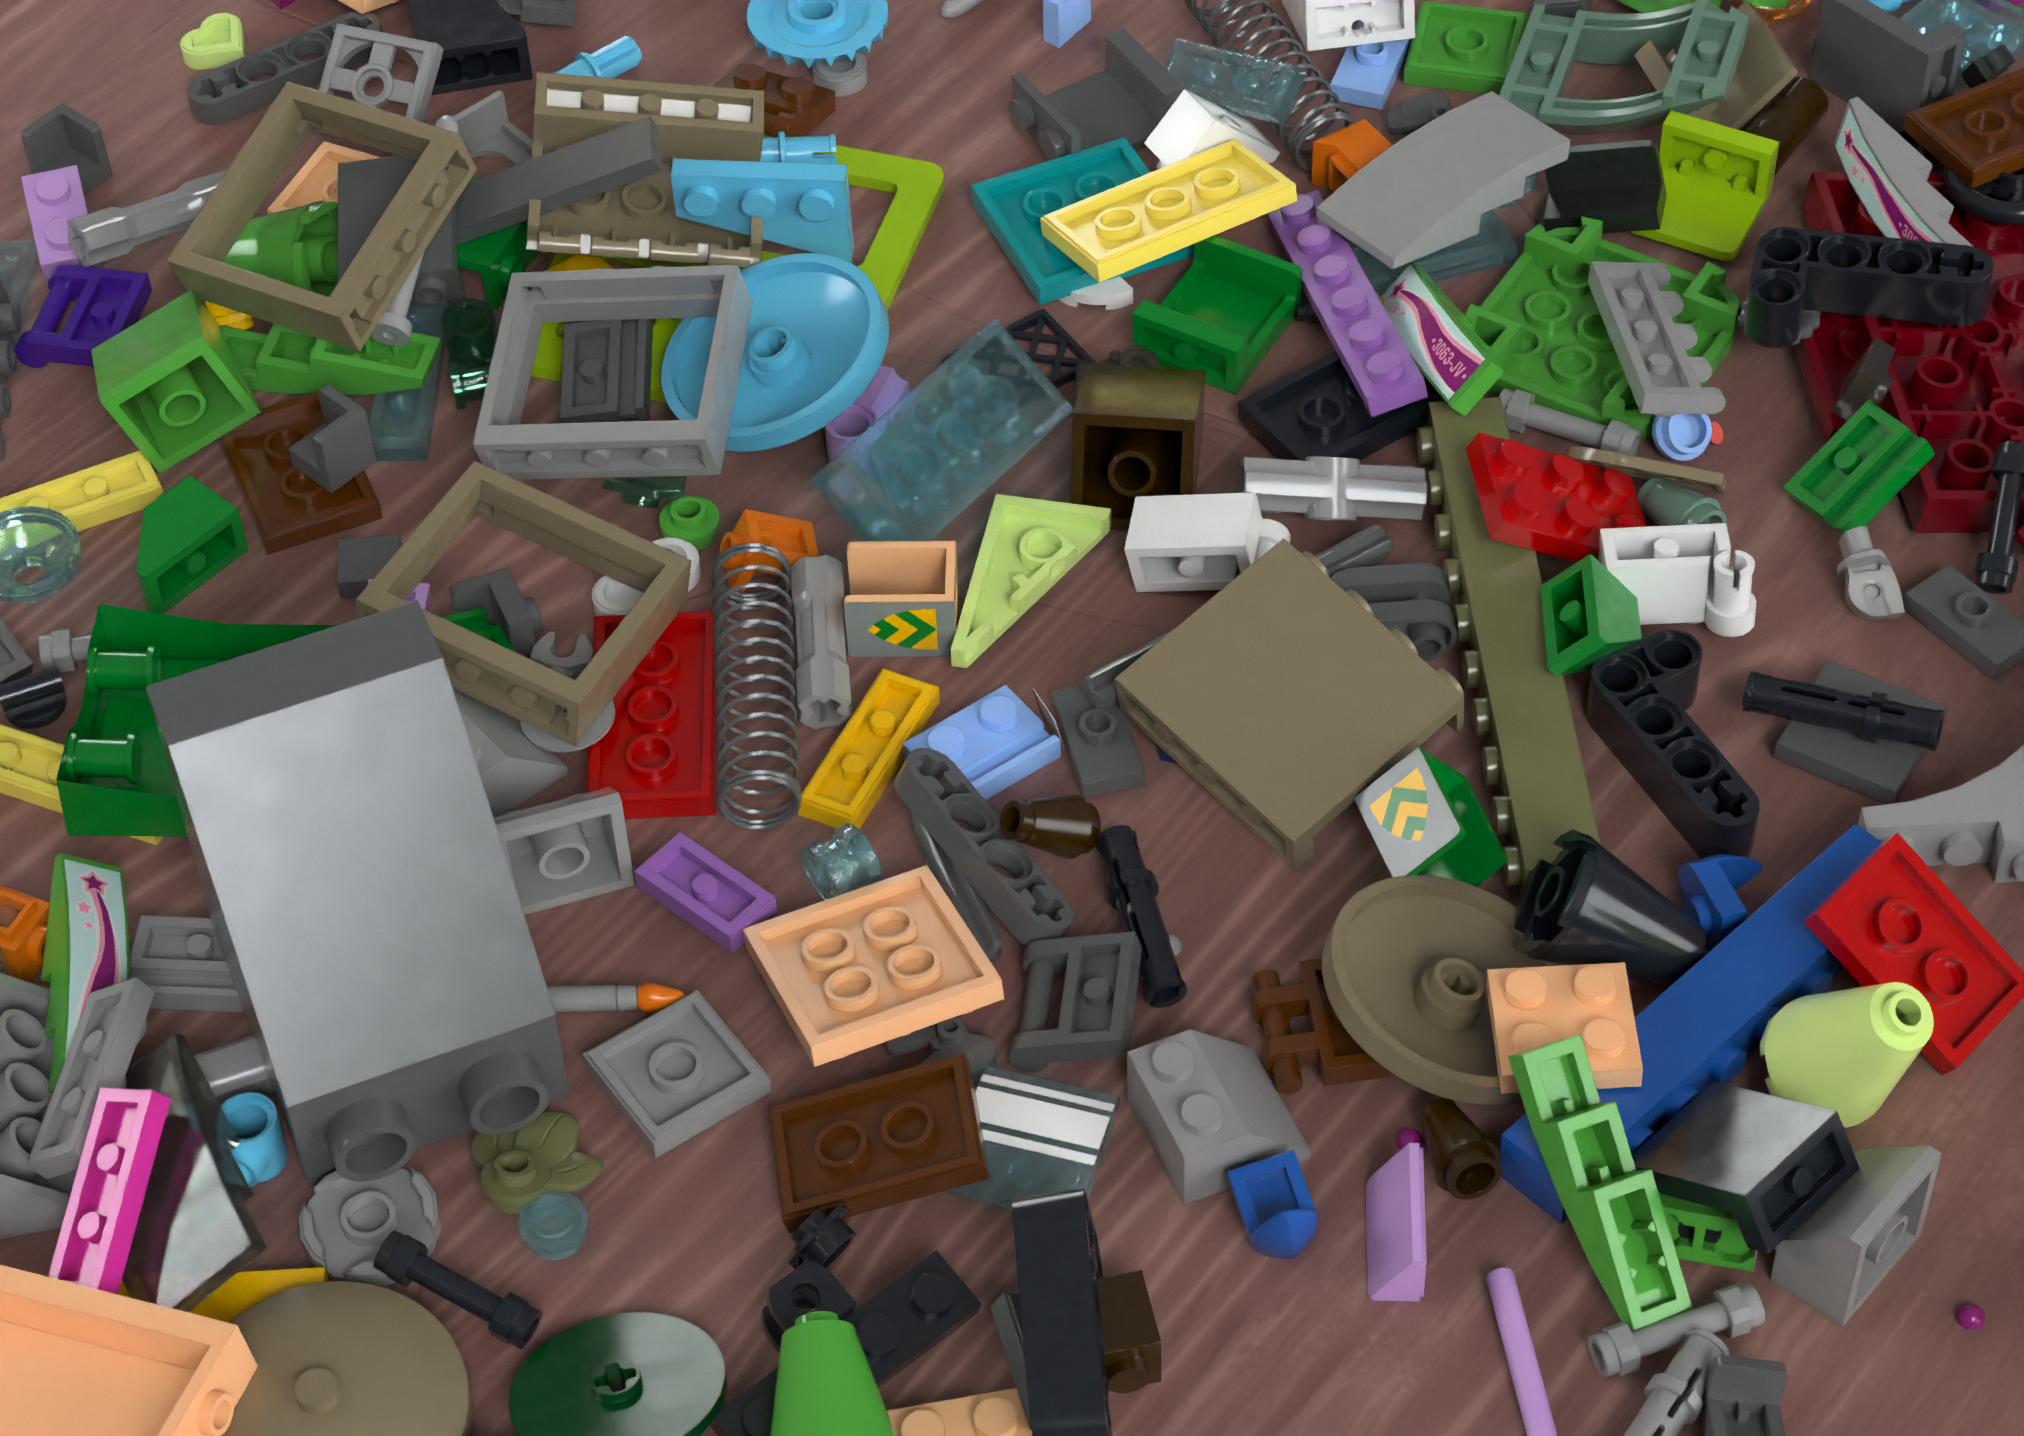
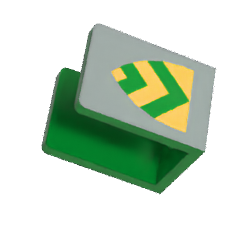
M1417 747L1354 797L1392 877L1416 876L1421 873V875L1450 878L1477 887L1508 861V857L1467 778L1420 747Z

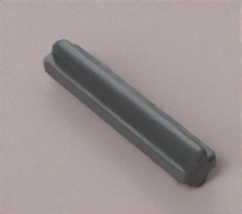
M912 814V830L929 869L990 962H996L1003 954L1001 948L1002 939L985 901L917 817Z

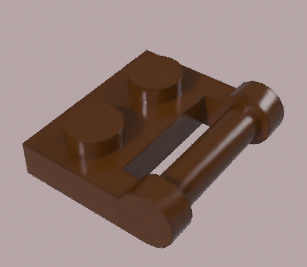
M740 63L713 86L764 91V134L771 137H778L779 131H784L785 137L806 136L835 111L834 90L814 85L808 79L790 78L772 73L756 64Z

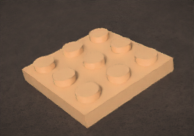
M927 865L742 929L749 955L814 1067L847 1057L850 1054L886 1041L906 1036L914 1031L970 1013L1005 999L1001 977Z

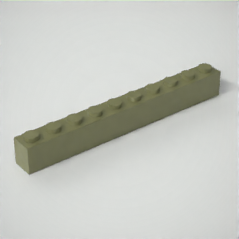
M1501 397L1481 398L1466 416L1450 407L1446 401L1429 402L1427 427L1417 429L1418 457L1420 464L1430 463L1431 470L1426 471L1427 502L1429 507H1439L1440 514H1436L1434 520L1435 541L1438 551H1448L1449 559H1444L1443 572L1446 575L1450 596L1457 595L1458 604L1453 605L1457 629L1456 642L1466 641L1468 651H1463L1464 685L1466 689L1475 688L1477 698L1472 699L1473 730L1476 737L1485 736L1487 746L1482 747L1481 752L1483 779L1485 785H1495L1497 796H1493L1491 801L1493 829L1496 835H1505L1508 846L1503 847L1508 857L1507 863L1502 867L1504 883L1506 886H1516L1520 901L1522 892L1539 860L1543 859L1552 864L1563 850V848L1552 844L1560 835L1574 829L1590 835L1599 843L1600 838L1563 675L1555 676L1547 666L1540 590L1542 579L1536 552L1489 538L1466 447L1478 432L1505 440L1510 439Z

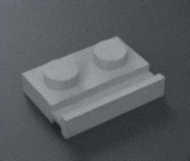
M141 915L129 955L130 979L136 977L155 991L150 1009L243 1013L237 990L234 987L228 966L217 942L211 918Z

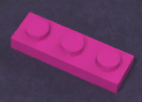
M100 1088L48 1277L118 1294L170 1104V1098L154 1090Z

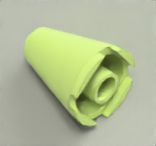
M1900 982L1806 995L1789 1002L1768 1020L1760 1041V1057L1765 1055L1770 1075L1765 1079L1770 1094L1836 1110L1843 1127L1846 1128L1864 1122L1880 1108L1931 1037L1934 1026L1931 1007L1918 990Z

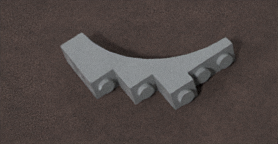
M2024 745L1999 766L1958 787L1913 801L1861 808L1858 826L1882 842L1898 832L1927 866H1966L1972 863H1989L1994 883L2024 882Z

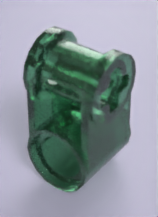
M474 298L453 302L442 314V328L448 358H446L457 410L466 409L468 402L483 400L498 335L492 308L484 301Z

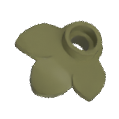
M543 1111L532 1123L514 1132L488 1135L476 1131L471 1142V1158L482 1169L480 1172L481 1189L496 1210L508 1214L529 1212L542 1203L545 1193L580 1190L589 1185L601 1173L604 1167L603 1161L587 1153L575 1151L578 1145L580 1130L578 1121L574 1116L562 1111Z

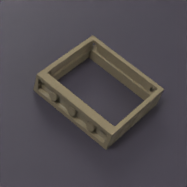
M287 81L275 101L267 108L264 117L246 144L237 152L234 162L215 190L206 198L203 208L184 236L176 243L167 262L186 292L192 289L201 300L360 352L476 172L477 167L460 134ZM310 129L417 161L329 297L223 263V260Z
M474 461L356 598L355 620L410 603L405 601V599L475 516L481 517L643 592V595L576 680L422 609L443 656L453 689L576 746L687 603L692 560L676 554L669 548L661 547L626 531L615 523L607 522L576 508L560 498L550 496L526 485L508 474L498 472ZM561 707L567 709V713L561 711Z

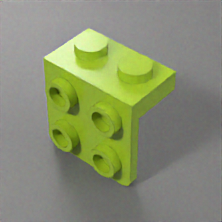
M1671 110L1663 123L1659 152L1667 192L1661 227L1657 230L1630 232L1722 261L1733 260L1736 258L1772 194L1779 142Z

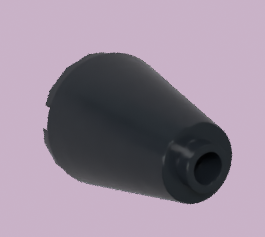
M1574 829L1560 835L1552 843L1563 848L1552 864L1543 859L1539 860L1522 892L1514 919V929L1524 933V941L1514 942L1515 948L1532 959L1561 965L1625 962L1629 979L1668 987L1710 952L1709 945L1705 943V929L1593 837Z

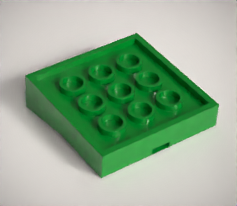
M99 604L87 652L86 683L82 707L76 724L68 730L56 779L67 835L188 837L145 686L337 625L225 624Z

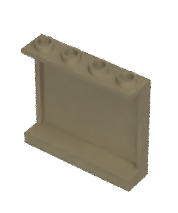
M1284 538L1115 678L1119 709L1295 872L1315 856L1313 837L1355 802L1354 797L1419 747L1445 723L1457 733L1464 728V692L1458 681L1442 668L1434 670L1418 655L1415 645L1402 631L1395 628L1391 631L1374 617L1370 606L1361 595L1351 589L1345 592L1329 578L1325 566L1315 555L1308 551L1300 553Z

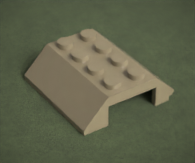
M537 72L531 159L650 116L659 128L662 171L540 215L541 200L529 199L526 249L538 250L540 252L591 254L592 256L631 259L646 258L657 261L696 264L698 262L715 265H738L739 267L749 268L761 262L763 217L751 216L749 236L676 217L670 175L673 159L760 162L764 135V91Z

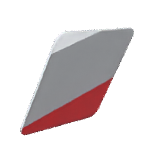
M1032 688L1043 720L1053 735L1055 734L1061 740L1053 716L1034 688Z

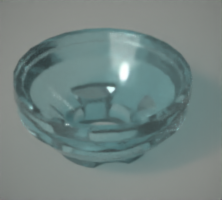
M36 506L18 507L0 513L1 601L14 603L39 602V600L58 592L75 576L81 562V544L75 526L67 517L49 508ZM37 566L48 571L44 578L36 583L20 584L13 580L18 572L28 567Z

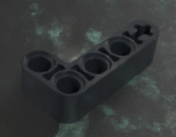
M1777 227L1766 231L1757 242L1749 284L1747 334L1752 341L1760 346L1781 348L1790 345L1797 340L1800 334L1804 310L1969 326L1981 321L1988 311L1994 268L1993 259L1982 249L1968 245Z
M1667 629L1651 634L1597 659L1591 668L1586 719L1590 727L1701 859L1719 854L1740 855L1749 858L1753 850L1760 810L1759 799L1753 789L1685 711L1693 705L1697 695L1702 662V647L1699 641L1687 632Z
M1085 1188L1013 1198L1012 1216L1032 1435L1113 1436L1097 1278L1103 1277L1097 1233Z

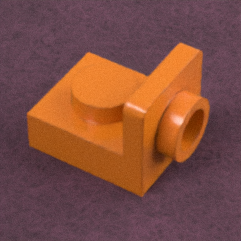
M744 509L733 532L728 531L724 535L719 551L720 554L732 546L744 543H762L778 549L787 557L791 566L803 556L819 557L811 521ZM745 552L733 556L722 566L726 568V573L746 565L760 564L777 568L784 573V568L777 559L761 552ZM764 569L744 570L728 578L729 589L749 583L755 571L775 576L779 575ZM746 588L739 590L737 592L744 593Z

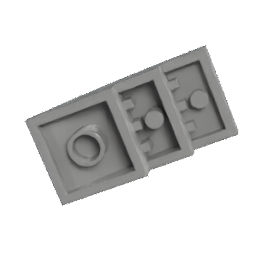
M1491 91L1447 111L1402 138L1361 168L1323 201L1316 209V218L1391 269H1395L1479 234L1481 214L1523 197L1526 177L1568 160L1571 140Z

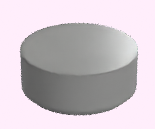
M861 52L855 53L852 62L839 58L834 60L832 67L825 62H815L812 65L814 85L834 90L835 97L853 95L862 90L868 81L867 61Z

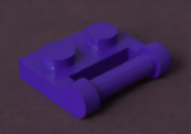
M75 265L57 266L48 281L50 292L31 330L21 335L15 347L16 357L21 363L33 368H41L47 362L94 367L91 350L138 322L152 292L148 274ZM77 300L62 333L56 334L70 302Z

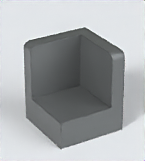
M63 103L32 123L21 133L32 174L77 165L84 196L113 176L100 126Z
M327 384L317 391L324 423L288 448L293 467L333 493L377 460L366 409Z

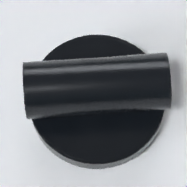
M57 667L0 685V703L5 717L11 724L20 728L35 729L51 724L62 715L67 705V697Z

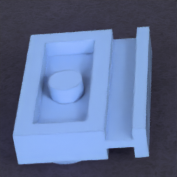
M1007 685L903 743L904 761L909 752L917 748H928L946 755L956 764L985 800L1061 757V740L1055 734L1050 736L1044 730L1043 722Z

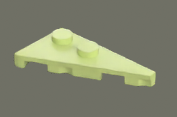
M996 494L951 646V665L968 668L1110 532L1111 508Z

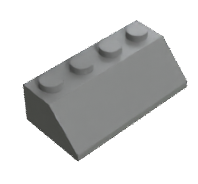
M0 973V1240L61 1228L77 1173L76 1170L46 1179L27 1166L53 1095L48 1093L54 1038L44 1036L50 989Z

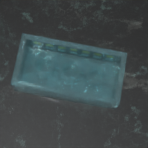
M995 318L842 450L810 481L863 541H930L1070 415L1074 408Z

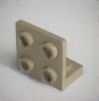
M1747 2L1738 8L1739 11L1749 16L1748 30L1726 100L1710 103L1686 115L1739 130L1797 75V68L1757 9ZM1649 40L1634 56L1656 91L1666 87L1678 49L1673 48L1668 53Z

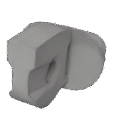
M1859 526L1845 531L1839 540L1843 560L1837 565L1836 571L1839 578L1845 579L1846 587L1844 593L1848 607L1855 615L1862 619L1902 618L1905 613L1902 595L1896 575L1890 566V561L1882 549L1873 548L1866 526Z

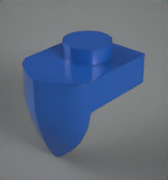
M1719 854L1685 863L1678 869L1683 912L1705 929V943L1709 945L1710 951L1745 921L1747 910L1735 891L1762 870L1760 862L1740 855Z
M1294 1149L1227 1171V1179L1251 1247L1261 1255L1279 1259H1294L1302 1253L1316 1236L1319 1218Z

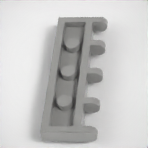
M1591 261L1587 282L1640 413L1671 417L1676 414H1717L1722 411L1726 405L1722 391L1715 387H1701L1700 383L1708 381L1712 376V368L1709 361L1704 357H1688L1686 350L1693 348L1698 341L1694 327L1690 324L1674 323L1672 317L1679 315L1684 308L1680 295L1674 291H1660V288H1664L1671 281L1668 267L1663 263Z

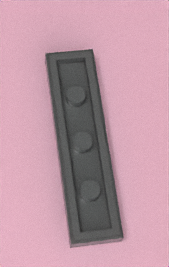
M648 116L469 182L457 200V245L528 220L529 199L541 200L540 215L662 171L659 128L652 118Z

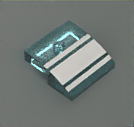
M986 1066L976 1089V1097L991 1179L947 1190V1193L1012 1209L1013 1198L1085 1188L1089 1200L1097 1167L1104 1163L1120 1103L1119 1096Z

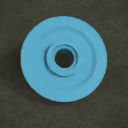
M751 0L747 9L748 32L750 35H753L755 46L766 49L769 58L783 56L787 65L804 61L808 68L815 62H825L832 67L834 60L841 58L852 62L856 52H870L872 42L882 40L883 29L888 26V4L886 0Z

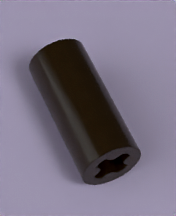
M1794 77L1773 97L1745 131L1779 142L1775 175L1827 112V95L1813 80L1805 77Z

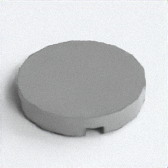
M411 1167V1172L400 1168L383 1178L363 1182L345 1179L337 1170L325 1175L314 1187L315 1195L309 1200L307 1207L304 1202L299 1215L302 1246L313 1267H325L328 1279L331 1281L361 1282L377 1286L392 1285L395 1281L375 1269L373 1264L382 1243L394 1230L405 1236L409 1235L425 1244L428 1249L427 1256L430 1257L434 1252L442 1229L436 1193L424 1175Z

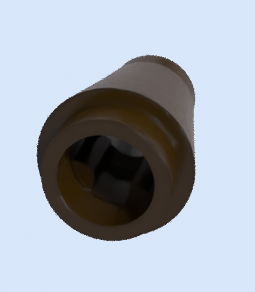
M1073 794L1009 801L1002 810L1000 828L1004 837L1009 840H1016L1017 842L1065 859H1074L1080 854L1089 853L1095 847V840L1101 830L1099 813L1093 804L1086 802L1081 796Z
M1438 1098L1426 1104L1420 1111L1418 1120L1422 1127L1438 1185L1443 1190L1451 1192L1454 1197L1463 1200L1478 1198L1489 1192L1501 1177V1153L1498 1147L1457 1106L1454 1100Z

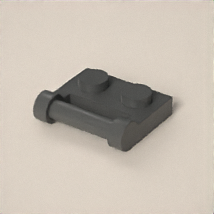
M1135 931L1037 940L1026 945L1022 968L1027 975L1019 1033L1013 1036L1010 1044L1009 1062L1012 1066L1025 1072H1038L1047 1068L1051 1062L1127 1056V1052L1130 1051L1142 946ZM1066 970L1058 1029L1047 1030L1053 982L1062 971Z

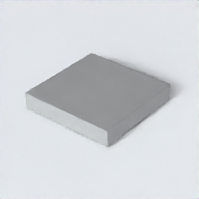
M698 990L582 1054L584 1067L655 1158L772 1092L770 1077Z

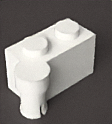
M1256 492L1136 496L1124 550L1136 592L1222 590L1235 579L1237 564L1240 573H1242L1283 538L1290 543L1291 534L1280 522L1262 518Z
M1726 523L1600 529L1598 561L1637 597L1640 625L1698 624L1705 622L1708 629L1712 632L1726 637L1742 636L1750 632L1755 626L1757 600L1751 593L1755 561L1748 553L1735 550L1734 566L1729 567L1731 544Z

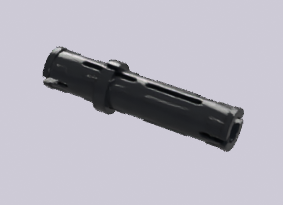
M1751 671L1748 676L1742 702L1743 711L1746 712L1752 711L1807 724L1861 734L1862 741L1876 744L1879 739L1927 748L1931 751H1936L1944 723V710L1917 707L1888 700L1886 693L1873 691L1871 696L1855 694L1815 684L1773 677L1757 671Z
M1127 825L1109 827L1103 830L1095 840L1096 849L1100 853L1108 878V883L1105 886L1108 903L1112 908L1118 910L1124 931H1135L1142 946L1139 978L1144 990L1145 1002L1147 1004L1150 1003L1151 1007L1154 1008L1172 1006L1185 997L1187 986L1182 979L1170 943L1169 934L1165 928L1156 900V896L1159 893L1156 876L1145 867L1137 842L1136 831L1131 830V827Z

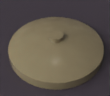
M1431 875L1387 878L1360 890L1351 897L1337 916L1326 938L1322 954V975L1329 1001L1344 1028L1367 1054L1394 1075L1420 1089L1447 1099L1479 1105L1511 1104L1522 1101L1520 1093L1501 1094L1486 989L1487 969L1562 965L1532 959L1528 955L1516 950L1514 942L1524 941V933L1514 929L1516 906L1474 885Z
M319 1282L298 1286L270 1296L246 1309L229 1322L238 1325L258 1367L234 1408L233 1418L228 1429L221 1436H470L473 1419V1401L461 1353L443 1324L422 1305L403 1294L388 1288L361 1282Z

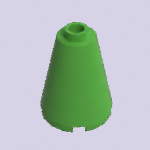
M317 201L252 218L223 260V263L329 297L338 284V203L335 201Z
M816 1311L801 1315L795 1320V1326L783 1333L770 1436H896L855 1327L847 1321L839 1320L836 1313Z

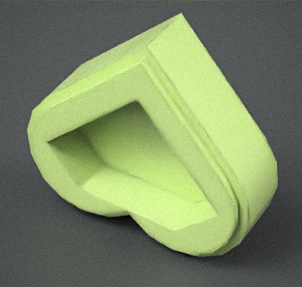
M229 13L213 14L201 23L199 29L185 34L180 41L184 63L189 68L206 70L221 67L244 57L245 38L240 19Z

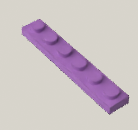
M1315 190L1306 194H1297L1296 202L1267 213L1266 217L1269 227L1287 261L1302 268V289L1370 416L1374 417L1427 398L1428 394L1421 372L1345 237L1316 218V209L1324 201L1320 192Z

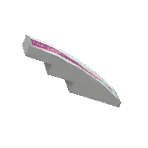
M1859 97L1849 99L1834 141V146L1850 184L1882 234L1889 238L1972 246L1948 224L1954 206L1927 182L1933 165Z

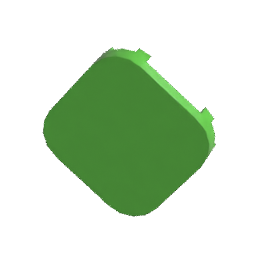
M1581 216L1580 227L1556 228L1545 232L1541 224H1538L1525 235L1524 252L1482 305L1479 307L1470 303L1465 314L1474 325L1472 329L1490 348L1488 352L1505 370L1488 391L1499 396L1504 388L1513 391L1520 389L1535 394V404L1606 426L1614 418L1630 423L1631 427L1641 430L1640 441L1653 438L1652 425L1655 415L1640 413L1587 280L1591 261L1665 264L1670 271L1671 281L1664 288H1660V291L1677 292L1684 304L1682 312L1672 317L1674 323L1690 324L1694 327L1698 341L1693 348L1686 350L1688 357L1706 358L1712 368V375L1731 351L1737 335L1738 316L1740 315L1739 308L1742 302L1737 300V296L1725 283L1727 271L1708 261L1700 273L1696 275L1602 239L1603 221ZM1708 381L1700 383L1701 387H1704Z

